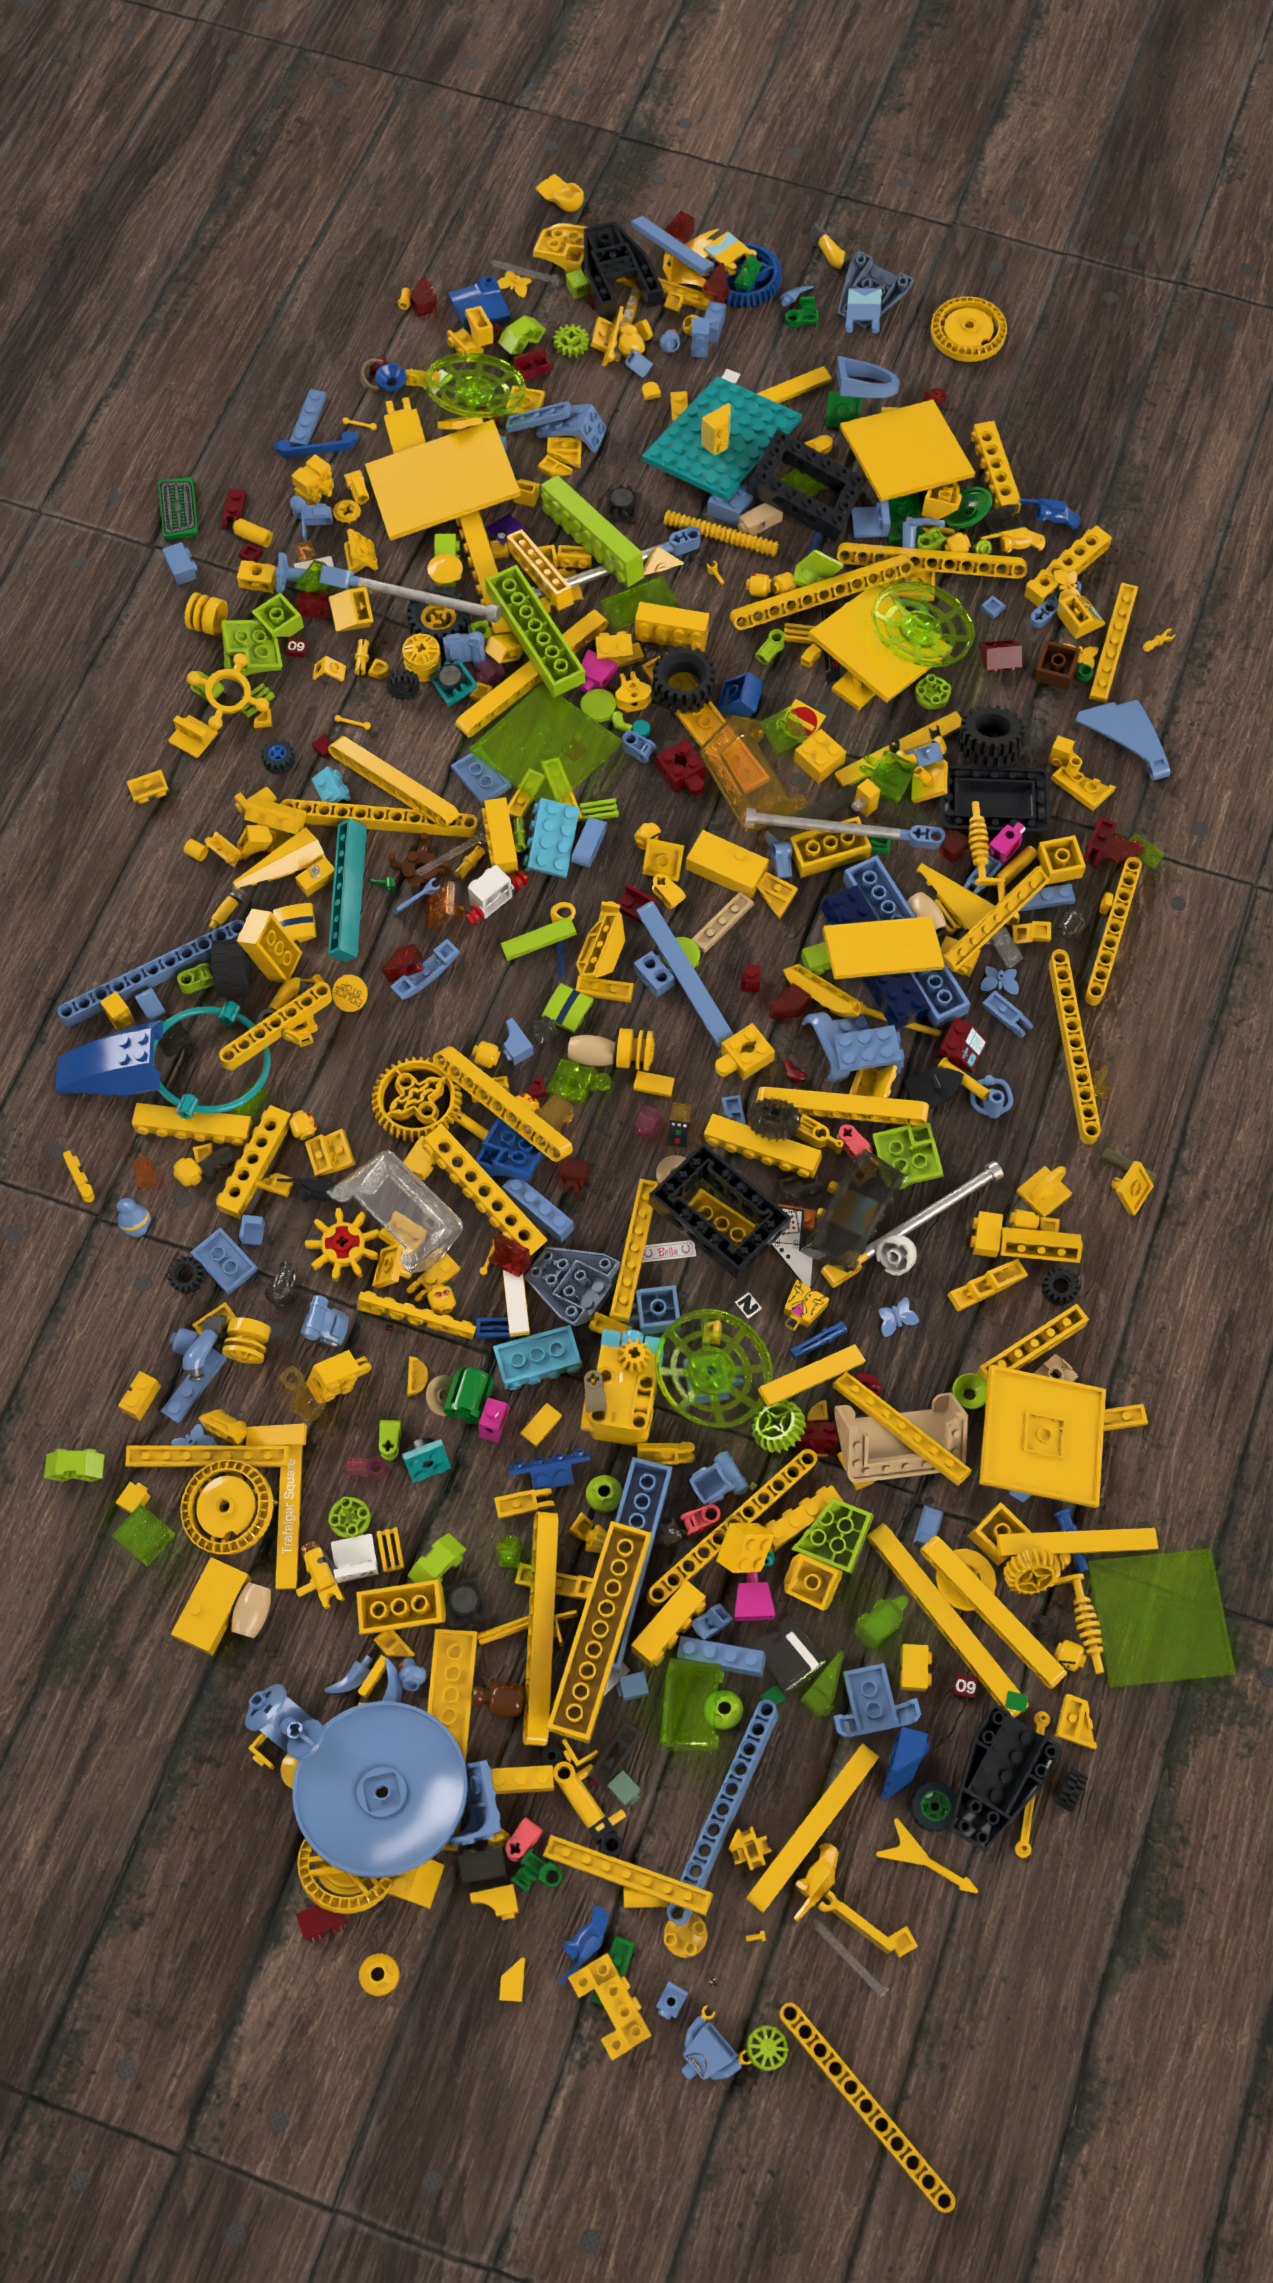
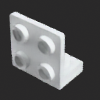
M371 1534L331 1542L334 1565L337 1567L334 1570L337 1583L379 1575Z

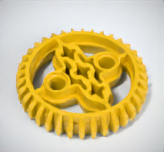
M413 1056L412 1061L405 1058L404 1063L398 1060L397 1066L391 1064V1070L386 1068V1074H380L381 1080H377V1086L373 1087V1112L376 1113L375 1118L379 1120V1125L383 1126L385 1131L389 1130L391 1136L396 1133L397 1139L403 1136V1140L406 1141L409 1137L411 1142H414L415 1138L419 1139L420 1136L426 1137L441 1123L447 1130H449L448 1124H454L453 1116L458 1117L457 1111L461 1110L460 1105H462L461 1086L437 1068L434 1062L431 1063L429 1057L426 1061L423 1060L422 1056L419 1060H416ZM427 1071L441 1078L429 1077L419 1083L413 1075L407 1072ZM396 1079L395 1089L400 1096L392 1101L389 1112L386 1113L384 1094L390 1083ZM404 1083H410L408 1087L402 1086ZM448 1086L450 1105L443 1117L437 1121L439 1110L434 1102L441 1098L444 1093V1087ZM427 1111L432 1112V1114L428 1116L423 1115ZM415 1115L422 1124L429 1126L408 1128L392 1120L406 1121Z

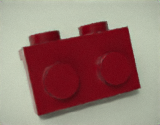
M544 347L513 358L516 373L523 380H531L534 376L544 375L554 370L553 363L547 358Z
M311 590L300 591L296 598V610L303 617L330 619L331 607L329 597L335 594L328 592L316 593Z
M804 1421L806 1423V1427L803 1429L805 1434L799 1436L801 1441L797 1443V1452L810 1449L817 1454L837 1455L839 1435L836 1423Z

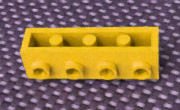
M1002 1227L1000 1255L1080 1263L1083 1248L1081 1234Z
M832 1485L828 1488L826 1486L816 1491V1496L811 1499L809 1497L803 1499L799 1503L798 1508L794 1510L792 1508L788 1509L781 1515V1519L775 1521V1519L771 1520L764 1526L775 1534L771 1545L774 1552L806 1532L833 1498L844 1502Z

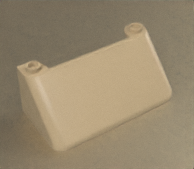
M952 1393L937 1395L933 1399L932 1409L900 1413L962 1463H966L968 1415ZM835 1406V1420L846 1475L850 1481L861 1483L941 1473L871 1417L855 1418V1411L851 1406Z

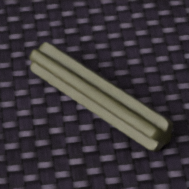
M1106 1148L1101 1156L1103 1159L1127 1172L1133 1164V1161L1109 1148ZM1144 1168L1153 1183L1157 1175Z

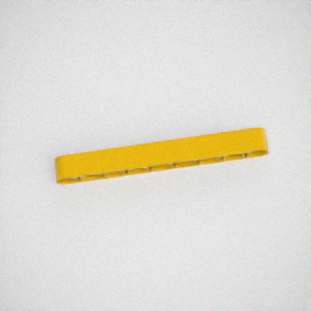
M341 736L328 746V751L333 758L437 825L446 828L459 817V812L455 806L347 737Z
M1129 857L1121 872L1085 994V1001L1089 1005H1098L1106 990L1142 867V862L1137 857ZM1091 992L1097 993L1098 996L1093 995Z
M448 1046L434 1054L433 1062L437 1068L552 1161L558 1162L572 1153L573 1147L568 1139L455 1048Z
M774 1087L758 1088L756 1108L767 1112L805 1114L809 1116L924 1126L927 1124L929 1105L922 1101Z
M934 1535L920 1549L924 1558L1048 1688L1053 1689L1067 1675L1065 1669L941 1538Z
M861 1744L746 1897L762 1913H764L880 1756L865 1744Z

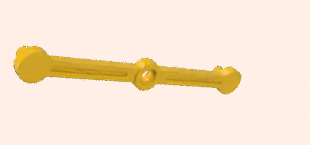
M1040 1711L1036 1713L1033 1719L1036 1725V1732L1044 1735L1045 1727L1050 1723V1717L1046 1712ZM1035 1796L1024 1808L1020 1842L1014 1848L1016 1855L1020 1858H1026L1031 1854L1029 1836Z

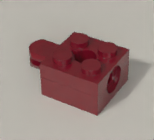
M687 739L656 755L655 767L674 793L684 788L692 796H698L703 792L704 782L702 778L705 777L706 765Z

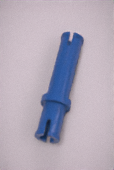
M840 1321L828 1329H822L821 1333L789 1349L796 1361L826 1343L830 1344L833 1342V1339L846 1333L847 1328Z

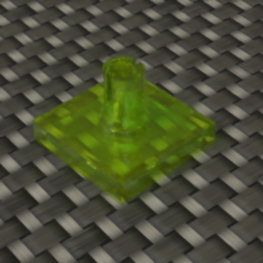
M792 706L760 722L775 754L808 739Z

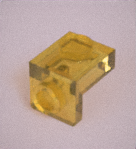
M1102 1065L1100 1071L1096 1070L1092 1077V1081H1094L1093 1090L1097 1097L1108 1099L1113 1088L1103 1084L1109 1070L1104 1065Z

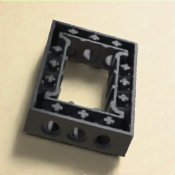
M776 429L745 492L836 541L867 479L781 430ZM782 459V462L787 466L790 465L801 471L800 473H805L814 478L816 482H821L830 487V490L834 492L842 490L833 509L774 477L773 474L780 460Z
M704 1143L691 1153L649 1194L648 1204L735 1279H738L789 1228L792 1218ZM702 1178L757 1224L747 1237L744 1236L742 1238V1242L734 1250L733 1240L729 1236L723 1235L716 1229V1225L710 1224L701 1216L699 1211L696 1212L682 1198Z

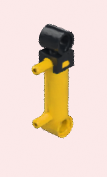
M558 1763L553 1770L556 1783L587 1827L597 1844L601 1842L603 1854L614 1858L619 1856L623 1849V1842L618 1835L613 1833L615 1831L613 1825L625 1818L626 1814L620 1809L609 1818L604 1815L582 1782L584 1778L595 1771L592 1764L576 1773L570 1763ZM561 1769H568L570 1771V1776L567 1779L559 1778L558 1773ZM614 1840L618 1843V1848L616 1851L610 1852L606 1849V1843Z

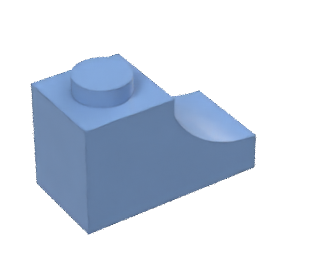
M511 1018L506 1021L509 1037L503 1043V1055L507 1061L511 1060L515 1066L534 1053L532 1044L514 1019Z

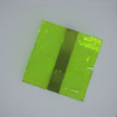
M561 1059L546 1092L564 1100L583 1104L598 1071L593 1067L580 1066L577 1061Z

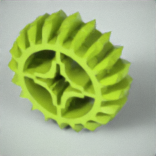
M786 1399L769 1407L762 1405L763 1410L757 1411L758 1417L753 1418L754 1424L751 1425L752 1435L757 1444L762 1449L769 1450L772 1453L775 1450L781 1453L783 1448L788 1451L789 1446L795 1447L794 1442L801 1441L799 1436L805 1434L803 1429L806 1427L804 1422L806 1419L801 1409L795 1403H789Z

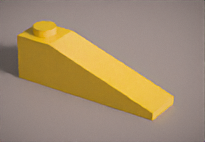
M957 482L929 489L925 497L921 516L939 520L958 510L962 496L959 493L960 487Z

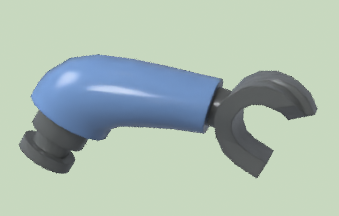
M217 1314L207 1317L203 1322V1332L186 1351L183 1357V1369L187 1370L188 1374L191 1375L189 1377L190 1381H198L204 1378V1374L201 1373L203 1371L202 1367L205 1365V1360L218 1338L229 1337L227 1332L222 1331V1325L227 1319L225 1315Z

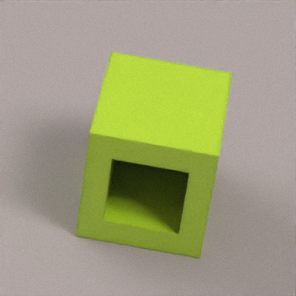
M581 269L566 274V286L574 300L589 295L588 281Z

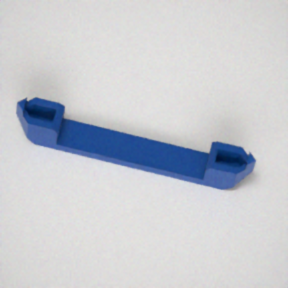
M355 430L354 432H343L341 434L342 440L296 447H290L288 440L278 441L277 443L275 441L273 444L275 451L283 458L351 450L358 440V432Z

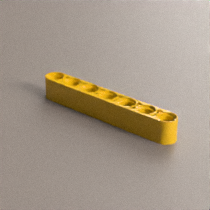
M325 982L315 984L222 1048L219 1057L223 1067L226 1070L236 1069L281 1038L283 1030L291 1031L327 1006L332 1001L329 985ZM306 1003H311L309 1006H303ZM276 1024H279V1025H280L279 1027H276V1028L273 1027V1026L276 1025ZM244 1046H249L247 1049H241ZM227 1057H233L231 1060H225Z

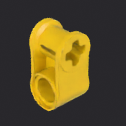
M662 873L655 875L653 878V893L668 909L672 910L686 898V895L667 875Z

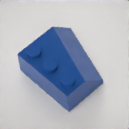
M906 1727L900 1729L895 1737L880 1800L885 1801L911 1786L920 1761L929 1750L930 1741L927 1740L928 1734Z

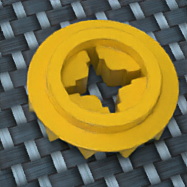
M342 500L334 506L333 515L336 521H341L342 524L344 522L350 524L351 521L356 522L357 518L360 517V506L353 500ZM350 508V513L344 515V512H347Z

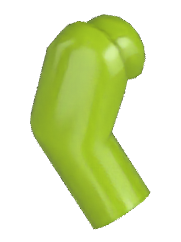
M621 711L613 712L611 719L614 727L624 732L632 731V725L624 722L623 713Z

